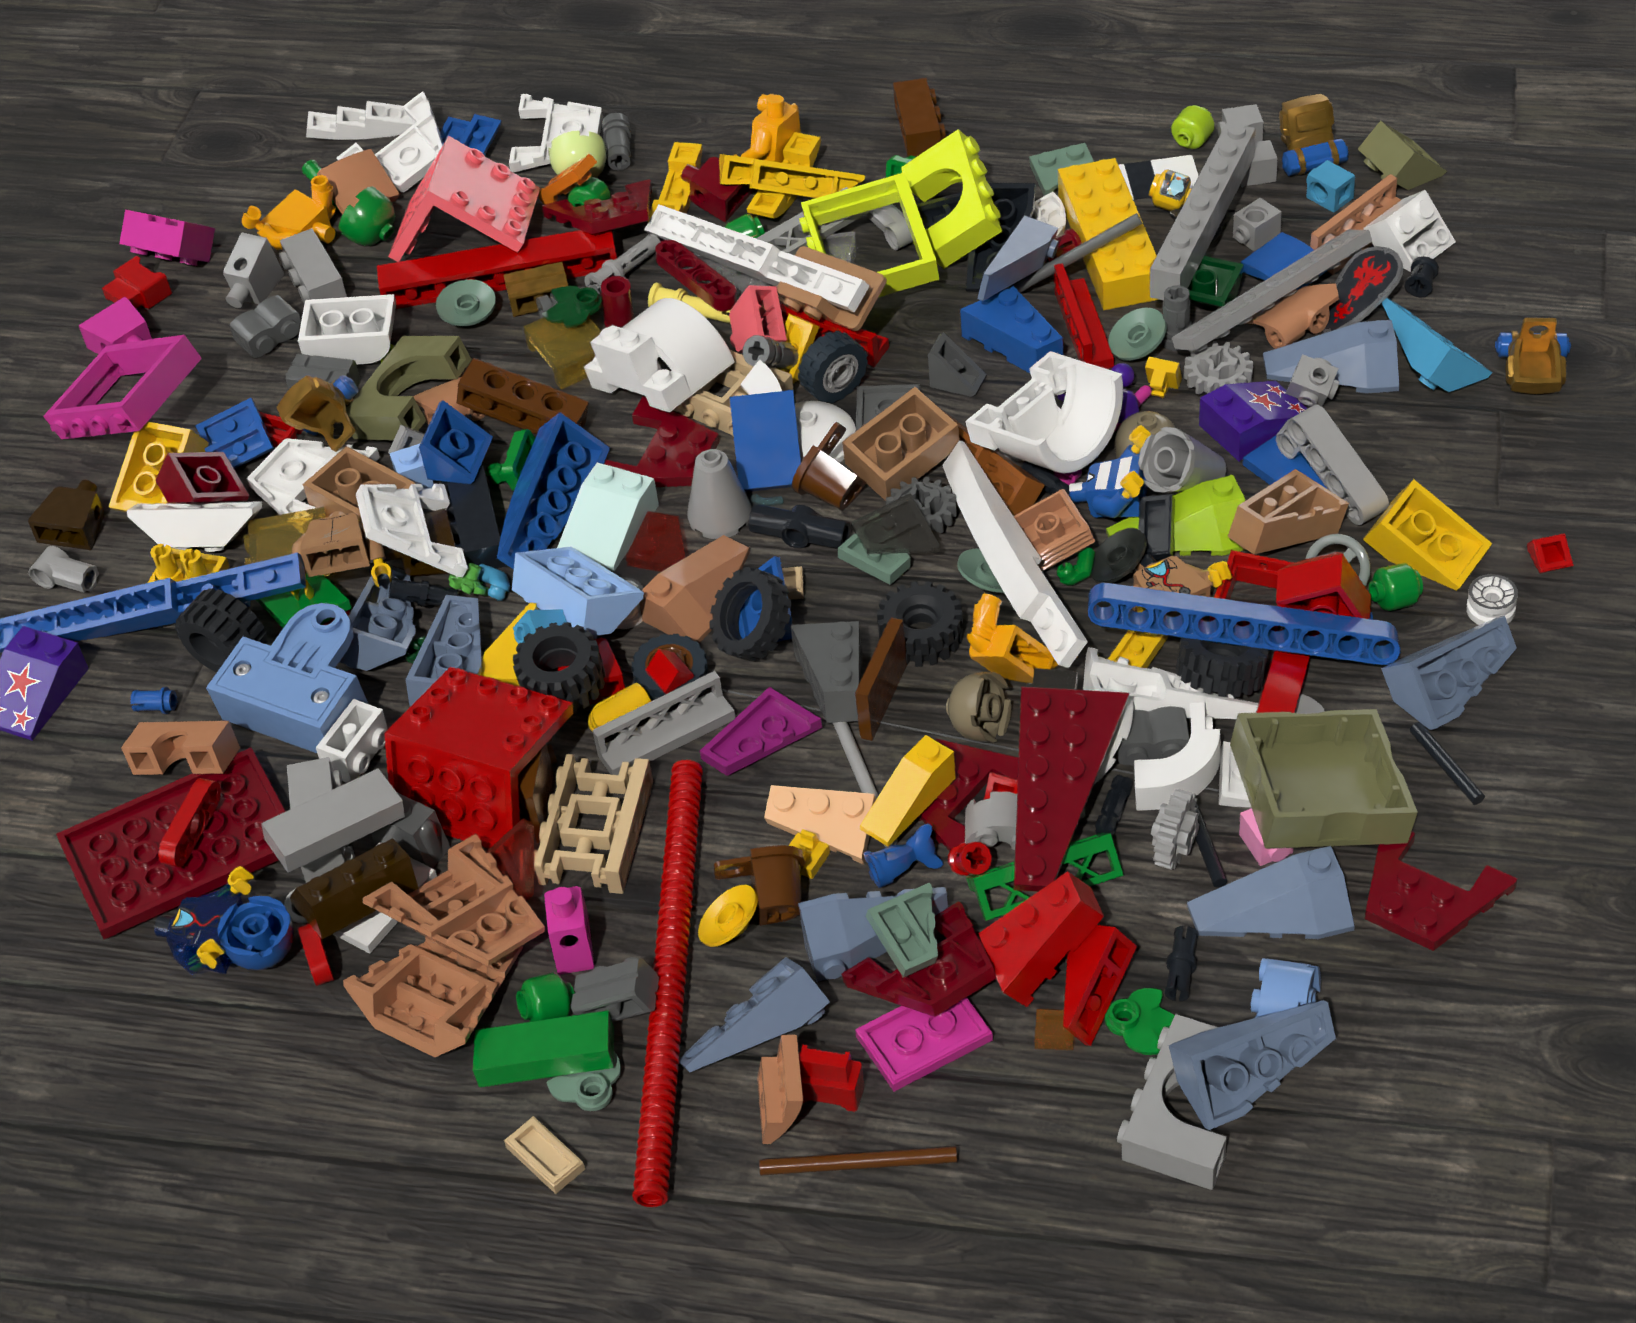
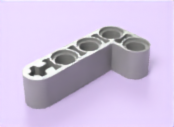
M1316 404L1287 420L1277 433L1276 443L1280 452L1288 459H1293L1302 453L1326 488L1349 503L1345 514L1354 524L1360 526L1387 509L1389 501L1384 490L1323 407Z

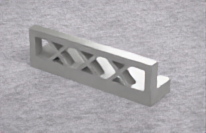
M869 211L818 225L821 239L866 215ZM803 212L756 239L773 244L780 251L795 255L800 247H808L806 238L810 237L809 232L803 234L799 218L804 217Z
M713 671L592 731L599 759L611 775H619L622 762H629L630 767H633L635 758L649 759L650 762L735 719V712L722 694L720 677ZM711 687L712 692L698 698L702 690ZM681 702L677 709L667 712L672 705ZM650 717L646 724L636 727L641 720ZM620 732L616 739L605 743L604 738Z

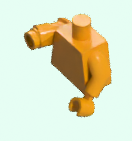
M762 94L757 103L758 110L762 112L752 122L751 147L742 153L741 157L782 163L784 160L783 149L794 132L801 133L799 109L796 103L790 105L784 102V98L780 95Z
M315 176L311 180L312 199L298 190H294L261 221L260 209L256 206H249L247 213L243 214L242 225L247 229L256 228L258 230L257 234L267 238L270 245L276 250H282L280 240L312 228L320 241L330 243L335 237V229L330 224V219L336 210L335 206L332 205L333 186L326 176Z
M982 594L978 603L974 604L972 619L974 623L971 634H967V640L970 643L969 655L971 659L990 672L1000 674L1004 679L1044 686L1049 672L1058 666L1048 648L1016 625H997L1002 601L996 596Z

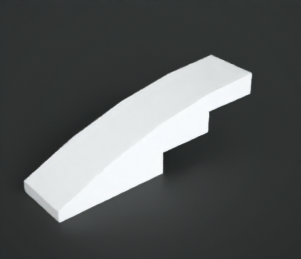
M367 101L366 110L338 106L337 115L308 111L306 137L333 140L391 137L401 135L414 125L415 122L401 105Z

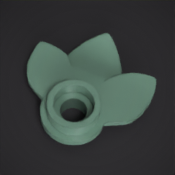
M614 1051V1068L552 1078L547 1081L548 1089L552 1096L561 1102H576L581 1109L586 1111L600 1110L607 1106L612 1099L613 1091L611 1086L621 1073L619 1058ZM592 1093H598L597 1095L589 1096Z

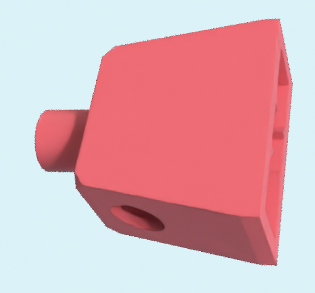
M749 285L729 314L732 328L730 343L738 353H743L745 342L754 335L770 337L779 342L787 341L776 286Z

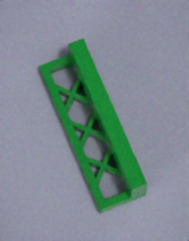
M1101 832L1070 842L1062 864L1067 863L1079 869L1075 877L1080 880L1084 873L1092 876L1081 880L1088 886L1123 876L1111 833ZM1106 850L1112 870L1097 874L1087 869L1093 854ZM1084 858L1081 865L1074 862L1075 860ZM1014 861L988 869L982 874L966 877L970 891L976 893L985 921L1007 914L1030 898L1005 884L1014 881ZM1000 886L1010 892L1004 906L990 910L984 890ZM1016 895L1023 898V900L1012 903Z

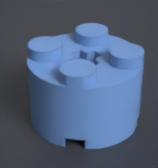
M1262 958L1259 969V980L1262 981L1261 990L1254 989L1251 1012H1255V1018L1315 1003L1316 992H1320L1321 988L1319 966Z

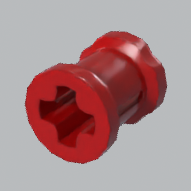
M981 842L960 843L956 847L951 848L948 854V864L957 875H979L988 870L992 856L988 847ZM967 853H968V857L971 858V859H973L972 865H971V861H970L969 859H966Z

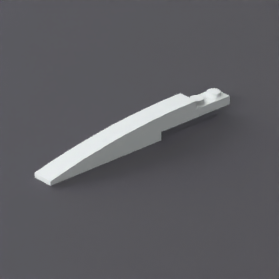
M659 204L644 229L661 239L677 241L689 251L776 287L780 281L822 296L832 305L854 313L870 286L864 280L780 251L773 244Z
M959 440L942 466L952 492L956 495V501L987 564L1021 619L1031 621L1057 664L1069 668L1088 641L1040 570L1038 564L1042 560L965 442Z

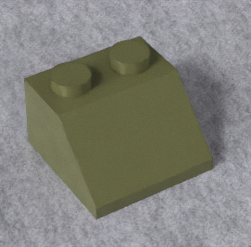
M1381 120L1358 148L1366 156L1365 164L1376 172L1379 170L1383 172L1382 180L1391 174L1397 177V184L1407 190L1439 178L1447 171L1413 139Z

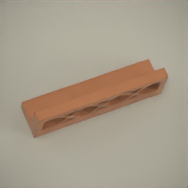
M1391 174L1311 233L1310 247L1315 250L1348 229L1364 230V227L1401 201V199L1396 197L1397 177ZM1372 242L1362 247V250L1372 246ZM1353 256L1346 257L1345 259L1341 260V264L1338 267L1328 270L1327 272L1334 275L1336 272L1342 269Z

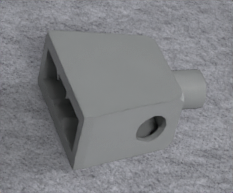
M243 232L240 234L223 272L231 289L226 297L227 303L235 308H241L245 301L260 304L284 276V272L267 238Z

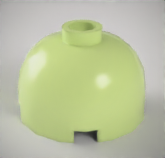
M580 131L563 133L551 141L552 147L548 148L551 167L557 175L588 154H591L597 161L589 170L592 173L590 177H598L605 167V141L602 136L589 131V136H580Z

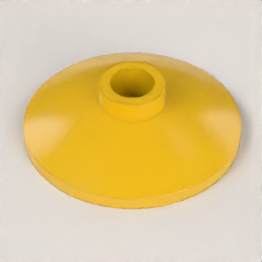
M738 885L721 894L709 906L700 921L698 928L700 941L706 946L715 947L742 934L747 929L757 907L758 898L756 891L749 885Z

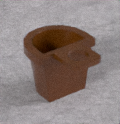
M835 422L819 446L813 445L802 460L793 477L792 488L799 495L808 493L843 510L854 501L867 482L829 456L846 431L844 426Z
M786 845L750 849V856L721 860L714 863L715 879L720 880L750 875L752 888L756 891L758 898L756 909L760 926L788 921L800 914L798 903H801V870L806 864L805 856L801 849ZM735 866H739V867H740V868H737V869H734V870H725V869H727V868H729V867H735Z

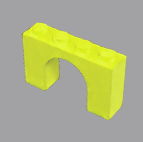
M959 129L901 167L902 172H905L912 193L923 202H926L950 185L963 182L961 198L953 211L926 229L936 262L943 269L1002 232L998 220L1001 215L993 204L992 196L994 193L984 175L987 173V170L979 159V145L972 136L967 137Z

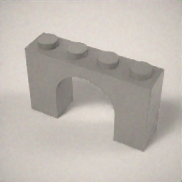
M1175 1014L1170 1028L1164 1026L1161 1031L1157 1046L1160 1051L1157 1058L1151 1057L1148 1061L1144 1074V1079L1147 1080L1143 1089L1137 1088L1131 1103L1133 1114L1130 1121L1123 1120L1118 1132L1117 1142L1122 1144L1123 1161L1213 1190L1226 1158L1227 1137L1178 1120L1168 1111L1164 1100L1175 1087L1179 1086L1169 1045L1219 1027Z

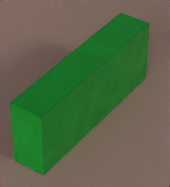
M609 1010L475 1030L473 1073L479 1088L614 1068V1026Z

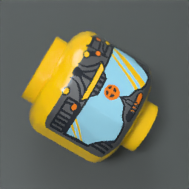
M1169 169L1164 170L1161 174L1156 173L1149 191L1153 205L1168 211L1182 207L1192 190L1190 188L1191 179L1187 175Z

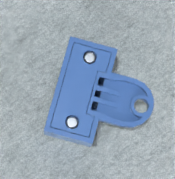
M327 603L309 605L298 611L287 622L271 646L243 636L206 687L222 720L317 753L316 746L353 699L368 704L357 676L335 668L352 642L353 626L343 609L334 604ZM326 618H335V620L328 625H320L321 622Z

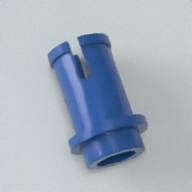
M162 687L161 690L155 691L134 690L131 694V704L137 705H133L132 710L135 712L161 711L163 714H168L170 710L176 709V692L168 687Z

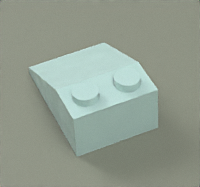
M597 462L581 485L557 548L573 547L606 569L615 571L659 506L654 478Z

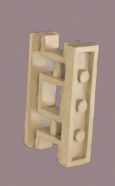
M730 350L735 362L673 409V411L733 436L730 397L747 395L740 384L752 370L753 366L745 361L742 354ZM769 368L776 376L782 391L793 390L792 374L777 368ZM716 382L730 387L722 398L707 392Z
M566 754L563 766H559L557 769V788L555 794H550L549 815L547 822L543 821L541 823L539 833L540 845L539 849L534 850L532 853L531 869L536 871L539 885H547L549 879L552 880V883L559 884L563 869L592 872L591 876L594 887L601 888L602 884H607L609 893L623 894L653 785L649 759L635 758L633 767H630L629 762H622L619 775L591 773L589 759L581 758V762H576L573 754ZM576 783L580 791H592V795L574 794ZM606 794H625L622 808L619 798L606 797ZM579 813L607 815L603 831L575 829ZM560 839L563 846L577 847L576 851L557 850ZM591 849L610 850L607 862H605L604 854L590 853Z

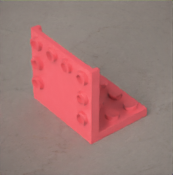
M448 136L409 201L388 257L399 262L404 253L410 255L416 245L417 236L426 229L435 206L518 253L524 243L540 187L536 186L532 180L511 172L506 165L496 163L485 157L478 149L469 148Z

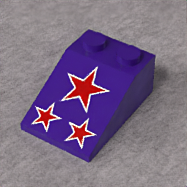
M1276 381L1225 384L1200 397L1199 426L1236 460L1241 461L1244 456L1277 435L1287 420L1305 411L1307 408L1295 397L1285 394L1287 390Z
M22 626L5 647L0 658L1 731L33 741L89 669L77 642Z

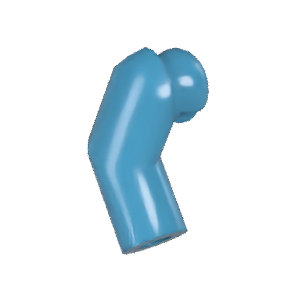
M481 563L479 565L481 571L478 579L491 584V587L488 589V596L500 601L503 600L506 591L509 592L510 590L508 576L498 569Z

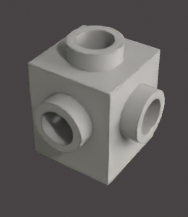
M1302 354L1285 394L1298 398L1304 405L1313 406L1316 404L1322 407L1326 398L1333 399L1340 381L1335 380V376L1339 368L1332 366L1325 359H1313Z

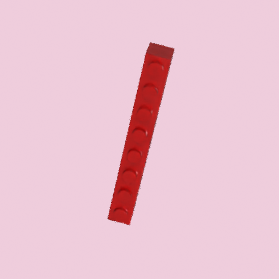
M578 230L526 239L518 253L503 244L378 265L377 275L380 295L395 294L396 309L434 303L445 287L461 280L482 281L496 292L507 290L504 274L562 262L566 278L570 279L586 276L590 272L595 273L602 268V264L605 261L615 260L617 257L612 230L595 234Z

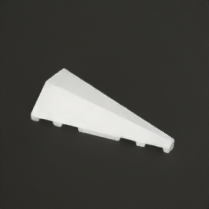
M1088 647L1083 690L1129 693V699L1133 701V710L1151 711L1161 707L1176 706L1185 708L1186 718H1191L1190 703L1204 702L1205 716H1212V719H1237L1238 713H1256L1258 703L1235 699V697L1226 693V697L1218 696V694L1212 692L1211 694L1203 693L1204 689L1198 688L1195 690L1191 688V682L1184 683L1181 681V676H1177V674L1155 667L1147 669L1129 665V659L1119 657L1117 662L1099 657L1098 649Z

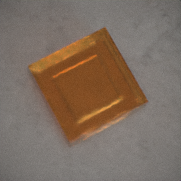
M1037 1009L1035 1049L1073 1050L1074 1035L1063 1027L1064 1010Z

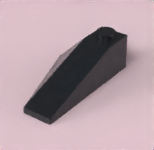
M989 183L994 193L992 196L993 204L1001 215L998 220L1002 232L969 252L966 292H979L984 272L1024 215L1032 217L1035 183Z

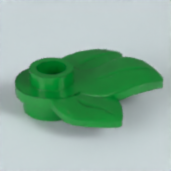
M1143 988L1134 991L1128 999L1114 1001L1105 1014V1024L1112 1033L1123 1036L1126 1045L1133 1051L1143 1055H1157L1160 1051L1157 1046L1161 1031L1164 1026L1170 1028L1175 1015L1159 1007L1162 1000V991L1160 989ZM1127 1018L1129 1021H1120L1119 1019Z

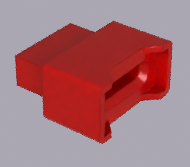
M138 256L133 257L113 271L115 279L102 287L107 300L115 303L126 297L135 309L141 305L150 309L171 295L172 292L166 275L162 272L153 273L140 264L141 259Z
M803 1044L799 1053L803 1103L816 1101L842 1106L847 1111L856 1112L864 1090L861 1062L851 1060V1054L845 1051V1054L808 1049V1045Z

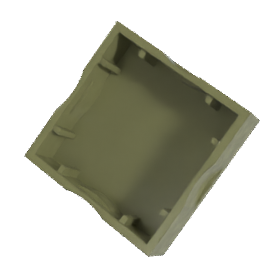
M1377 709L1330 710L1311 714L1291 712L1238 713L1230 746L1265 849L1408 843L1418 811L1404 776L1393 760L1391 744Z

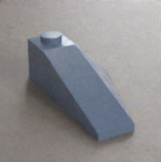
M1024 215L984 272L977 299L982 301L988 299L1042 268L1049 257L1054 258L1059 246V241L1055 240L1058 228Z
M1392 320L1355 323L1263 353L1267 379L1290 382L1296 365L1303 354L1313 359H1325L1332 366L1339 368L1335 380L1340 381L1339 385L1356 387V392L1380 393L1399 391L1397 341Z
M390 566L393 577L411 581L410 576L405 574L404 570ZM387 574L378 576L379 587L375 585L371 575L348 616L353 626V639L339 662L346 664L350 668L368 671L406 654L414 639L415 625H413L412 620L414 611L413 607H411V602L388 598L390 580Z
M445 596L406 678L410 707L449 667L463 669L477 675L481 674L482 659L478 598Z
M1500 616L1405 656L1381 669L1393 701L1429 730H1433L1459 717L1465 710L1463 706L1471 697L1478 695L1482 690L1481 685L1490 674H1495L1517 647L1506 617Z
M1331 846L1292 855L1187 902V908L1198 936L1244 937L1247 933H1270V938H1282V934H1305V939H1321L1354 931L1355 927L1344 874Z
M945 887L932 888V913L935 915L948 908ZM904 889L901 892H899L897 896L907 893L913 889ZM870 891L867 893L866 898L849 899L847 893H837L798 903L805 949L816 982L839 978L843 972L867 957L874 960L887 952L865 916L868 909L897 896L882 897L880 891Z
M785 957L749 989L753 996L748 1001H744L739 1005L734 1004L726 1012L727 1015L724 1019L726 1023L721 1028L714 1026L709 1029L679 1059V1062L690 1073L797 1029L805 1023L810 1025L824 1014V1007L830 1001L803 967Z
M1323 1000L1204 1031L1169 1045V1050L1178 1084L1203 1126L1211 1130L1248 1113L1253 1108L1251 1104L1266 1091L1272 1093L1281 1085L1279 1081L1295 1067H1303L1334 1041L1336 1036L1328 1002Z

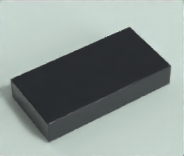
M1173 494L1140 497L1138 529L1145 535L1147 540L1144 555L1149 554L1155 560L1173 556L1175 498Z

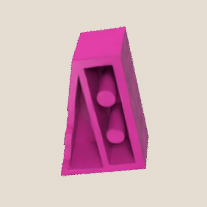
M125 210L119 244L131 246L130 252L147 255L148 250L154 251L156 258L172 261L173 256L180 257V263L197 266L198 260L210 261L215 228Z

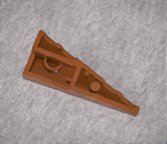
M948 415L958 424L959 440L965 442L1012 515L1014 516L1034 505L1045 485L998 450L994 451L972 443L967 428Z

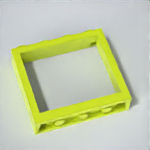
M905 172L801 202L804 217L799 218L803 234L807 232L810 234V237L806 238L807 246L825 254L826 251L817 227L818 225L899 202L920 260L877 272L887 279L879 297L939 280L936 258Z

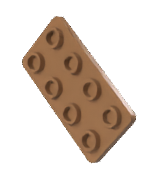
M805 246L800 247L795 256L864 280L870 286L855 313L832 305L822 296L782 281L777 286L779 302L794 312L798 313L800 310H803L806 315L820 321L822 318L850 330L858 331L887 282L886 277L880 273Z

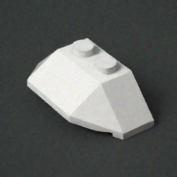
M262 501L138 503L127 510V517L157 544H164V547L166 544L180 550L204 547V551L215 552L223 550L227 544L238 536L262 509Z

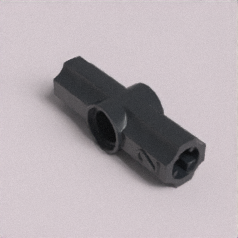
M754 504L748 523L750 532L781 537L787 545L793 548H804L808 543L838 548L849 539L851 531L849 521L818 516L812 508L805 505H796L792 510H785Z

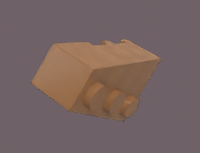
M1295 469L1238 505L1228 538L1239 544L1243 549L1253 554H1259L1320 539L1326 535L1338 534L1349 503Z

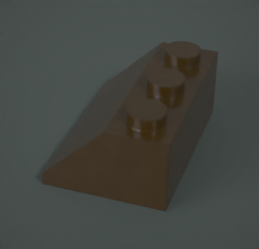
M392 838L297 887L291 894L290 900L318 935L324 939L377 911L363 904V897L386 884L393 882L406 894L419 889L409 855Z

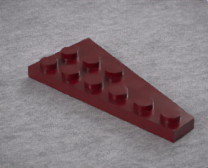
M1021 687L1013 890L1038 892L1056 880L1111 739L1117 729L1121 714L1127 704L1129 693Z

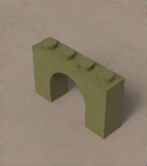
M402 336L346 408V413L355 429L352 437L361 440H394L400 425L419 431L426 418L413 396L398 395L409 386L424 380H457L472 360L460 337Z

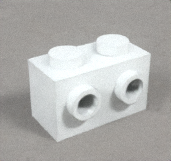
M353 699L316 746L319 759L329 757L333 771L340 770L342 781L348 783L358 778L360 774H363L377 751L385 746L384 733L388 729L383 710Z

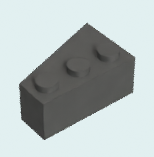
M859 621L791 625L794 656L797 662H800L804 677L813 689L814 697L826 722L858 721L855 692L862 679V649Z

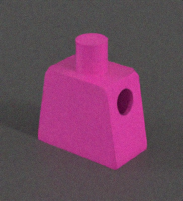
M123 297L78 325L86 347L97 354L106 345L152 339L146 321L126 297Z
M558 887L544 893L547 927L558 975L593 969L594 960L589 916L581 887ZM573 935L578 938V942L575 945L566 946V936Z

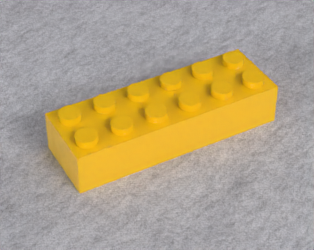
M1115 158L1058 169V197L1064 205L1070 227L1077 232L1082 243L1136 213L1139 215ZM1143 224L1083 257L1103 310L1159 300L1150 298V268L1157 255Z

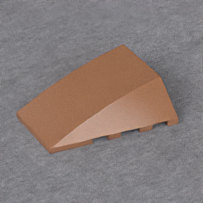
M476 834L448 849V871L423 884L419 889L406 894L397 885L390 882L363 897V904L406 925L437 944L487 966L545 932L543 923L523 896H518L515 893L513 883L507 875L503 876L496 867V860L490 852L486 853L481 847L482 841Z
M425 937V942L418 946L409 944L400 949L399 956L385 963L380 960L369 966L367 974L359 978L355 975L343 980V986L374 1029L426 1054L437 1057L467 1042L523 949V945L487 966L463 957Z

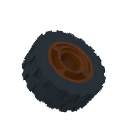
M662 634L659 637H653L647 643H643L639 647L638 652H635L633 656L632 672L634 683L642 685L651 701L666 695L646 673V668L658 649L674 652L694 674V678L676 689L708 674L704 649H701L700 644L697 641L694 642L688 636ZM702 690V691L700 692V694L698 695V697H699L700 695H703V693L705 692V690ZM681 702L672 705L669 709L678 707Z

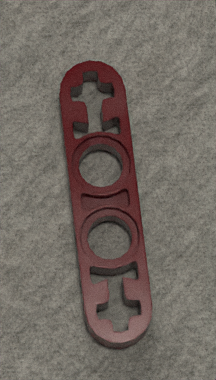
M664 240L656 245V263L712 308L719 311H728L733 308L737 302V291L731 282L677 241ZM683 267H693L691 269H680ZM701 281H711L710 283L705 284L698 283Z

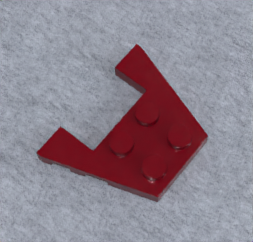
M651 180L625 185L626 192L615 193L611 199L603 201L600 199H589L584 202V205L574 207L567 199L542 205L543 214L548 219L552 218L553 215L556 216V221L560 223L571 221L572 227L591 234L648 221L651 208L650 202L652 200L651 193L653 192Z
M642 396L632 414L633 424L656 428L657 431L637 466L606 460L604 464L654 478L656 487L691 486L696 457L703 451L716 449L720 443L719 435L717 432L673 410L667 412L649 406L647 398Z
M935 739V741L954 751L956 779L917 819L932 826V836L939 844L942 843L949 852L951 848L956 847L958 844L965 843V826L953 819L987 784L990 772L1018 779V757Z
M1411 831L1408 843L1378 845L1365 920L1434 951L1468 926V921L1474 916L1491 909L1495 901L1501 896L1511 894L1516 889L1518 878L1486 865L1471 890H1464L1402 862V859L1415 840V832Z
M959 901L935 915V929L944 935L946 939L937 944L938 957L934 964L902 977L898 969L888 973L871 958L867 957L841 974L844 984L848 988L934 1017L996 979L993 965L980 939L977 938L962 903Z

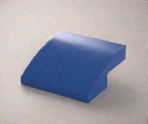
M474 114L471 122L448 117L440 131L443 144L447 137L450 136L469 148L478 149L485 156L501 126V120Z
M1281 232L1241 261V264H1244L1243 273L1266 280L1314 251V249L1302 241ZM1325 270L1324 272L1320 273L1318 276L1320 277L1321 275H1323V274H1324L1325 272H1327L1328 270ZM1310 283L1302 284L1301 286H1299V287L1296 288V289L1298 290V289H1300V288H1302V287H1306V286H1308Z
M252 398L195 425L200 437L209 442L208 447L204 448L205 451L224 452L234 469L274 450L267 428Z

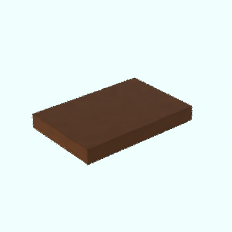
M893 617L889 619L855 692L861 739L873 741L906 669L907 660L902 619Z

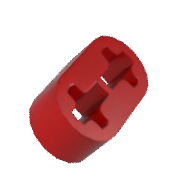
M310 924L298 927L315 985L319 986L333 981L334 977L321 937Z

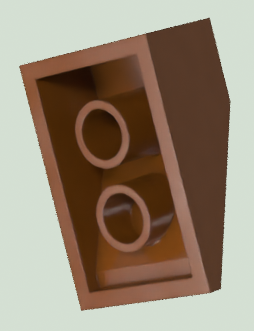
M545 744L518 774L519 802L537 843H540L541 823L543 821L547 822L549 815L548 800L550 794H553L555 783L552 765L557 764V759L551 744Z

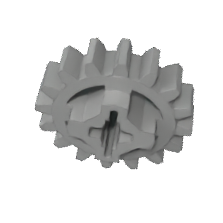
M1213 341L1212 347H1206L1202 351L1191 353V357L1185 358L1184 379L1187 380L1188 388L1196 387V394H1201L1202 392H1207L1208 394L1225 384L1252 382L1253 361L1249 360L1250 354L1248 352L1241 353V346L1232 349L1230 348V342L1219 346L1217 341Z
M1176 789L1174 795L1170 796L1169 805L1163 803L1160 806L1159 814L1151 830V835L1153 836L1152 845L1155 846L1153 850L1155 852L1153 858L1155 865L1170 870L1175 869L1177 863L1181 861L1182 854L1187 856L1190 853L1191 846L1199 830V814L1196 813L1197 808L1195 805L1197 798H1195V793Z

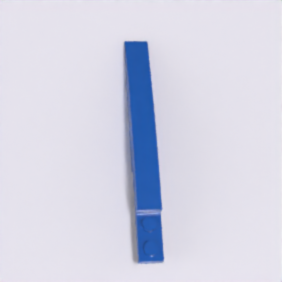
M297 552L178 582L171 578H166L1 618L0 653L3 652L22 626L75 642L176 623V619L203 590L208 588L224 591L237 598L247 607H250L251 600L305 588L304 562L302 556Z

